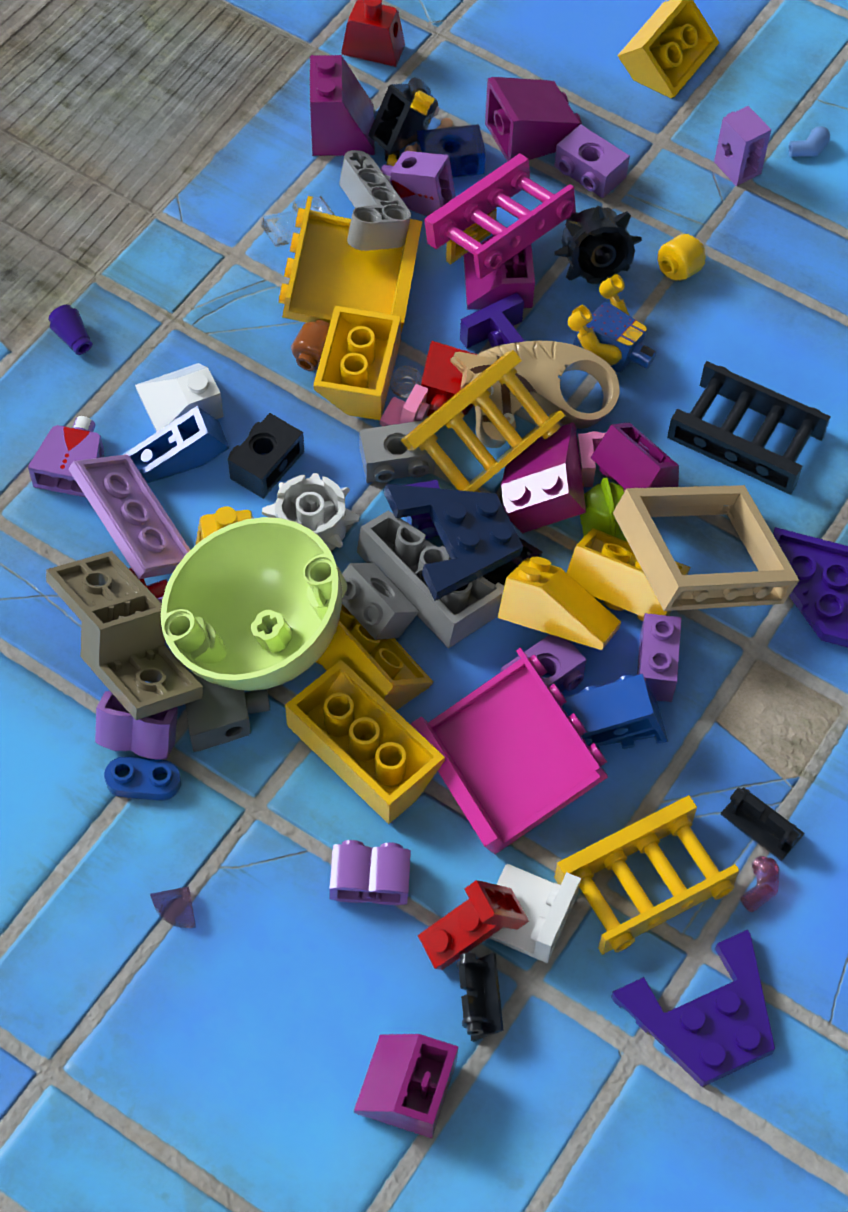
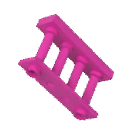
M519 153L424 218L427 244L438 249L449 240L454 241L474 255L476 277L482 279L576 212L574 186L569 184L556 194L551 193L530 179L529 159ZM523 190L541 201L542 204L530 211L511 199V197ZM501 207L519 220L509 227H505L487 214L495 208ZM476 223L495 237L485 244H481L463 231Z

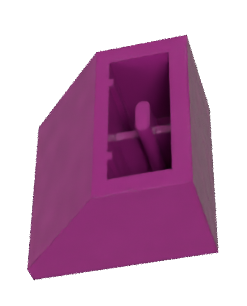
M491 236L487 240L483 241L481 244H485L487 241H489L495 236ZM531 244L482 279L476 277L474 255L469 251L464 254L467 310L483 309L516 292L524 300L523 308H533L535 277Z
M630 422L611 424L591 456V459L600 466L599 470L610 479L616 480L624 488V492L627 488L679 486V465Z
M381 1034L354 1108V1113L432 1139L455 1070L459 1046L421 1034Z

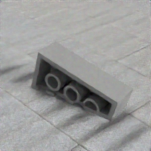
M388 510L361 526L357 553L366 563H375L416 607L419 611L417 616L447 648L452 647L498 617L504 585L499 582L495 585L484 577H480L434 601L422 576L424 564L451 560L446 548L433 545L425 539L426 535L401 518H395L394 514Z

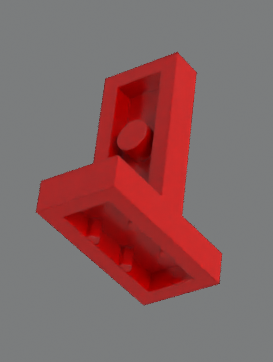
M475 880L464 888L469 897L468 900L418 935L435 969H445L458 960L461 954L469 952L503 927L518 930L529 922L511 888Z

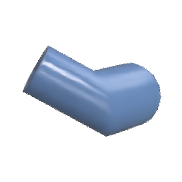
M822 126L815 127L806 141H790L789 156L819 155L830 141L829 130Z

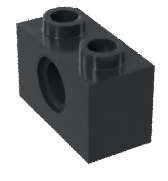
M269 413L262 422H257L252 427L247 439L241 445L235 446L228 456L230 479L264 499L304 453L303 432Z

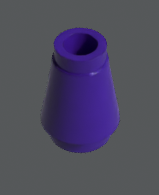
M65 304L51 312L48 317L50 329L76 355H82L91 349L93 343L77 309Z

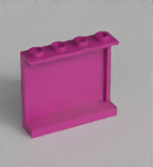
M521 648L516 650L521 659L430 722H427L421 716L410 724L445 757V761L438 770L440 776L483 845L495 855L609 777L602 767L607 763V760L595 743L588 746L582 735L587 731L575 713L568 716L562 705L567 702L563 694L555 684L548 686L542 676L547 671L535 654L528 657Z

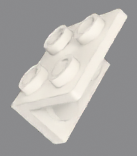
M506 864L496 885L509 887L513 890L529 922L518 930L503 927L489 938L548 964L577 898L581 878L566 872L560 885Z

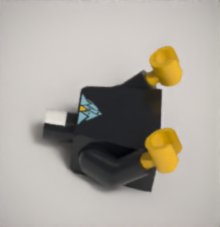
M412 78L408 84L389 85L368 134L369 137L384 148L386 165L394 166L400 158V150L422 139L432 117H435L439 112L437 99L431 95L430 88L419 78Z

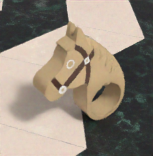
M541 340L516 342L496 346L477 355L456 352L450 360L463 373L460 388L463 389L506 352L514 350L522 360L514 367L517 370L515 375L546 414L550 415L553 412L562 410L566 416L559 422L563 425L573 422L576 425V429L588 428L597 424L614 408L619 398V380L613 368L591 351L573 344ZM570 370H581L591 374L599 382L603 391V404L600 411L582 413L570 407L562 396L560 390L561 379L558 376H562L564 372ZM497 381L488 389L491 393L489 397L514 429H516L514 415L522 405L505 383L501 385ZM476 406V435L486 447H502L507 441L481 408Z

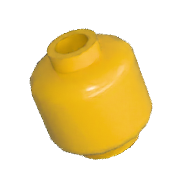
M680 234L666 242L658 251L657 260L660 270L667 278L676 282H682L701 271L706 260L705 248L702 242L690 234Z

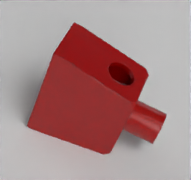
M357 0L347 21L341 54L396 67L405 47L399 11L395 7L382 5V0Z
M431 341L421 381V386L428 388L426 403L430 404L427 417L462 390L460 388L463 373L450 361L456 352L477 354ZM469 404L461 411L464 416L468 414L473 404Z

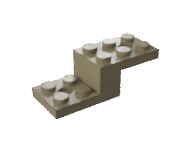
M112 551L46 569V582L82 621L80 657L135 720L202 698L203 686L165 646V638L161 626L162 603Z

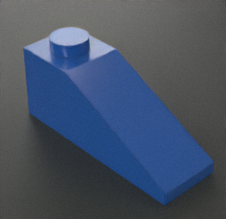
M196 406L123 455L128 454L145 481L150 483L201 467L228 450L229 445L220 422Z

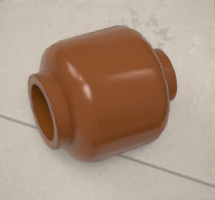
M316 320L305 323L291 345L292 354L302 369L306 371L318 370L330 326L328 322Z

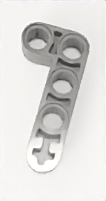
M358 150L346 152L339 184L355 207L347 237L348 244L362 251L402 247L405 244L411 218L410 210L369 154Z

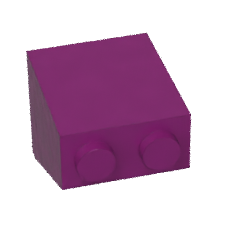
M310 55L312 156H345L346 152L352 150L375 155L374 140L368 136L374 122V105L343 56Z
M491 77L487 80L485 124L507 162L519 153L529 160L555 153L557 144L580 124L582 125L580 116L572 111L565 92L559 90L555 81Z

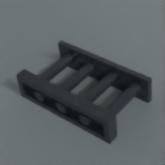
M706 361L699 385L705 388L690 413L679 409L675 411L670 421L667 438L791 495L797 485L802 465L796 463L797 458L810 436L820 441L823 440L831 416L739 376L725 367ZM717 394L736 402L721 427L702 420ZM748 408L767 416L752 442L733 434ZM779 422L798 430L783 456L764 448Z

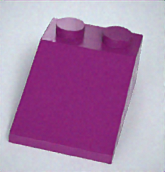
M573 422L561 426L545 440L542 436L539 437L505 466L501 484L503 507L510 521L522 534L586 513L576 425Z

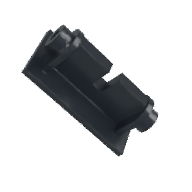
M738 787L730 797L731 802L720 813L721 816L781 861L805 834L795 824L789 822L744 787L742 789Z
M467 952L461 954L460 961L456 965L459 970L460 988L466 990L467 993L461 996L463 1010L462 1027L467 1028V1034L471 1035V1041L474 1042L504 1031L496 953H491L476 959L475 953Z

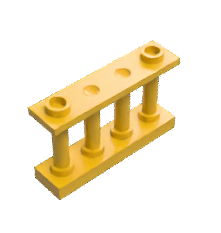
M511 350L490 365L402 438L401 441L409 451L415 450L418 447L421 451L426 450L457 490L481 492L479 488L539 437L542 436L545 440L561 427L558 422L566 415L562 410L553 412L549 416L545 413L515 375L517 370L514 367L522 360L514 350ZM497 381L501 385L505 383L537 424L523 438H521L489 397L491 393L488 389ZM471 403L474 407L479 406L511 446L510 449L496 460L462 419L464 414L461 411ZM444 425L448 429L452 427L484 467V470L470 482L436 442L438 437L434 433Z
M689 795L557 862L554 876L556 882L561 885L566 872L580 877L579 888L607 931L601 935L598 947L602 955L611 950H614L616 953L623 951L634 943L635 937L711 897H714L715 900L723 898L734 889V883L740 870L736 864L721 872L718 870L691 829L697 806ZM670 834L674 837L678 836L706 880L687 889L659 847L660 839ZM637 851L646 853L673 897L653 906L625 862L627 856ZM604 868L613 870L640 913L620 924L592 879L595 873Z

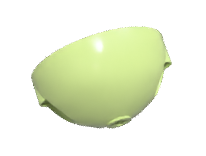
M261 517L246 519L213 532L195 545L177 565L167 583L162 598V631L166 643L175 657L194 674L204 680L235 690L254 691L282 685L308 670L328 648L337 630L342 598L347 592V582L338 568L330 549L311 529L297 522L282 518Z

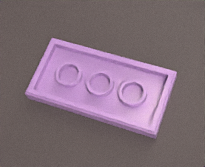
M125 454L73 461L68 470L138 579L173 573L177 565L190 551V548L130 456Z

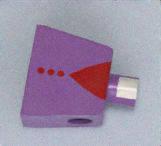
M405 151L394 166L384 164L381 167L382 173L411 211L429 216L456 197L448 155Z
M78 416L72 428L60 425L51 428L28 466L33 487L86 497L68 469L73 461L104 457L101 435L93 432L96 425L92 419Z

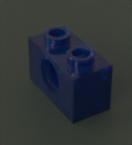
M479 124L417 131V152L448 155L452 178L484 174L486 151Z

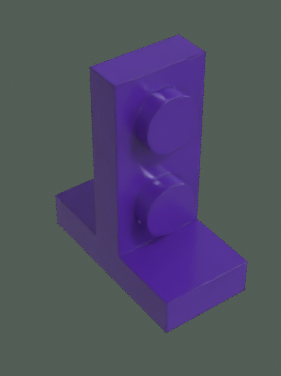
M516 292L462 318L460 341L466 349L486 339L489 340L492 348L509 343L525 342L513 327L522 322L524 300Z

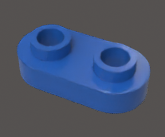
M119 757L112 760L104 772L108 790L118 797L163 801L174 797L181 787L178 768L167 760ZM122 770L129 771L126 777L117 776ZM161 773L167 775V777L161 781L154 779L156 775Z

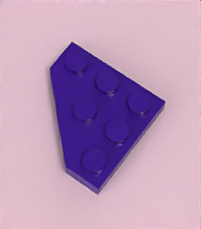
M775 527L773 535L799 579L789 597L821 641L848 648V546Z

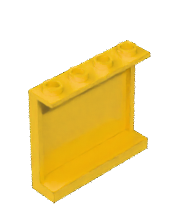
M308 196L305 209L299 208L295 227L301 228L300 234L293 232L289 252L295 253L294 259L288 258L284 277L290 278L289 284L282 283L278 303L284 304L282 317L306 323L323 320L330 324L336 305L401 316L402 333L422 221L410 219L405 244L402 247L362 251L351 247L347 242L351 219L310 210L313 197Z

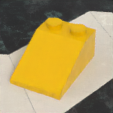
M526 558L506 577L497 617L499 619L599 650H603L620 628L621 621L562 568L551 565V562L545 558Z

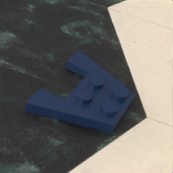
M386 484L384 495L395 518L429 513L451 560L424 564L422 576L434 601L521 555L523 545L497 494Z

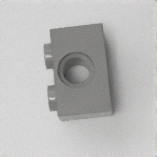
M424 420L359 430L360 454L367 483H384L392 479L411 476L422 477L426 474L435 473V462L426 450L421 451L418 447L415 450L409 451L401 441L402 438Z
M350 563L342 573L347 582V592L342 598V604L375 640L399 638L419 613L416 607L375 563Z

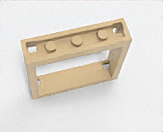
M745 485L627 488L613 512L663 611L784 604L799 582L796 573ZM727 515L759 571L682 575L651 517Z

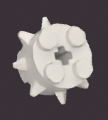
M313 473L307 479H305V475H299L288 480L286 483L280 482L276 503L262 508V514L269 518H282L294 521L311 529L324 541L330 551L335 547L341 548L343 546L342 540L345 537L346 526L359 522V515L345 508V497L350 489L348 487L340 489L338 484L328 477L322 476L321 480L318 473Z

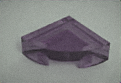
M189 886L150 894L153 906L163 920L181 928L196 927Z

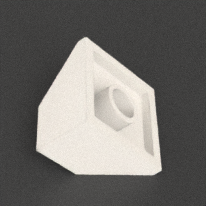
M199 363L135 385L156 432L196 406L215 419L223 417L221 393L208 367Z

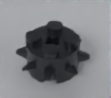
M596 206V208L592 207L579 213H573L566 220V227L563 230L561 240L563 247L556 250L554 254L555 256L567 257L570 263L566 275L568 280L571 281L575 278L583 277L588 283L601 284L606 279L618 274L621 270L628 271L631 268L629 265L633 262L634 245L641 242L642 237L632 236L626 228L631 217L629 212L626 211L617 215L611 208Z

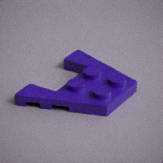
M748 929L717 943L715 947L718 956L733 982L666 1013L663 1012L644 977L613 991L611 995L613 1002L620 1009L623 1007L636 1020L635 1023L645 1033L649 1032L665 1047L664 1051L701 1087L773 1054L775 1050L752 938Z

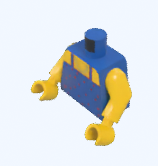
M618 274L606 279L599 286L600 294L604 298L610 299L611 303L604 301L592 314L585 305H580L572 311L568 319V325L573 331H578L573 345L589 350L599 356L615 372H622L631 361L648 369L657 351L642 344L647 328L630 317L624 299L619 298L618 293L624 290L625 284Z

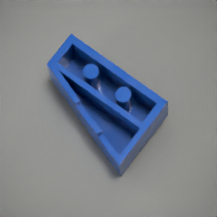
M643 673L639 675H624L618 678L616 682L603 686H588L581 690L580 693L565 697L567 702L562 707L568 716L575 713L587 731L582 737L588 746L595 743L600 750L599 746L621 743L622 749L634 747V740L655 737L657 744L668 742L658 703Z

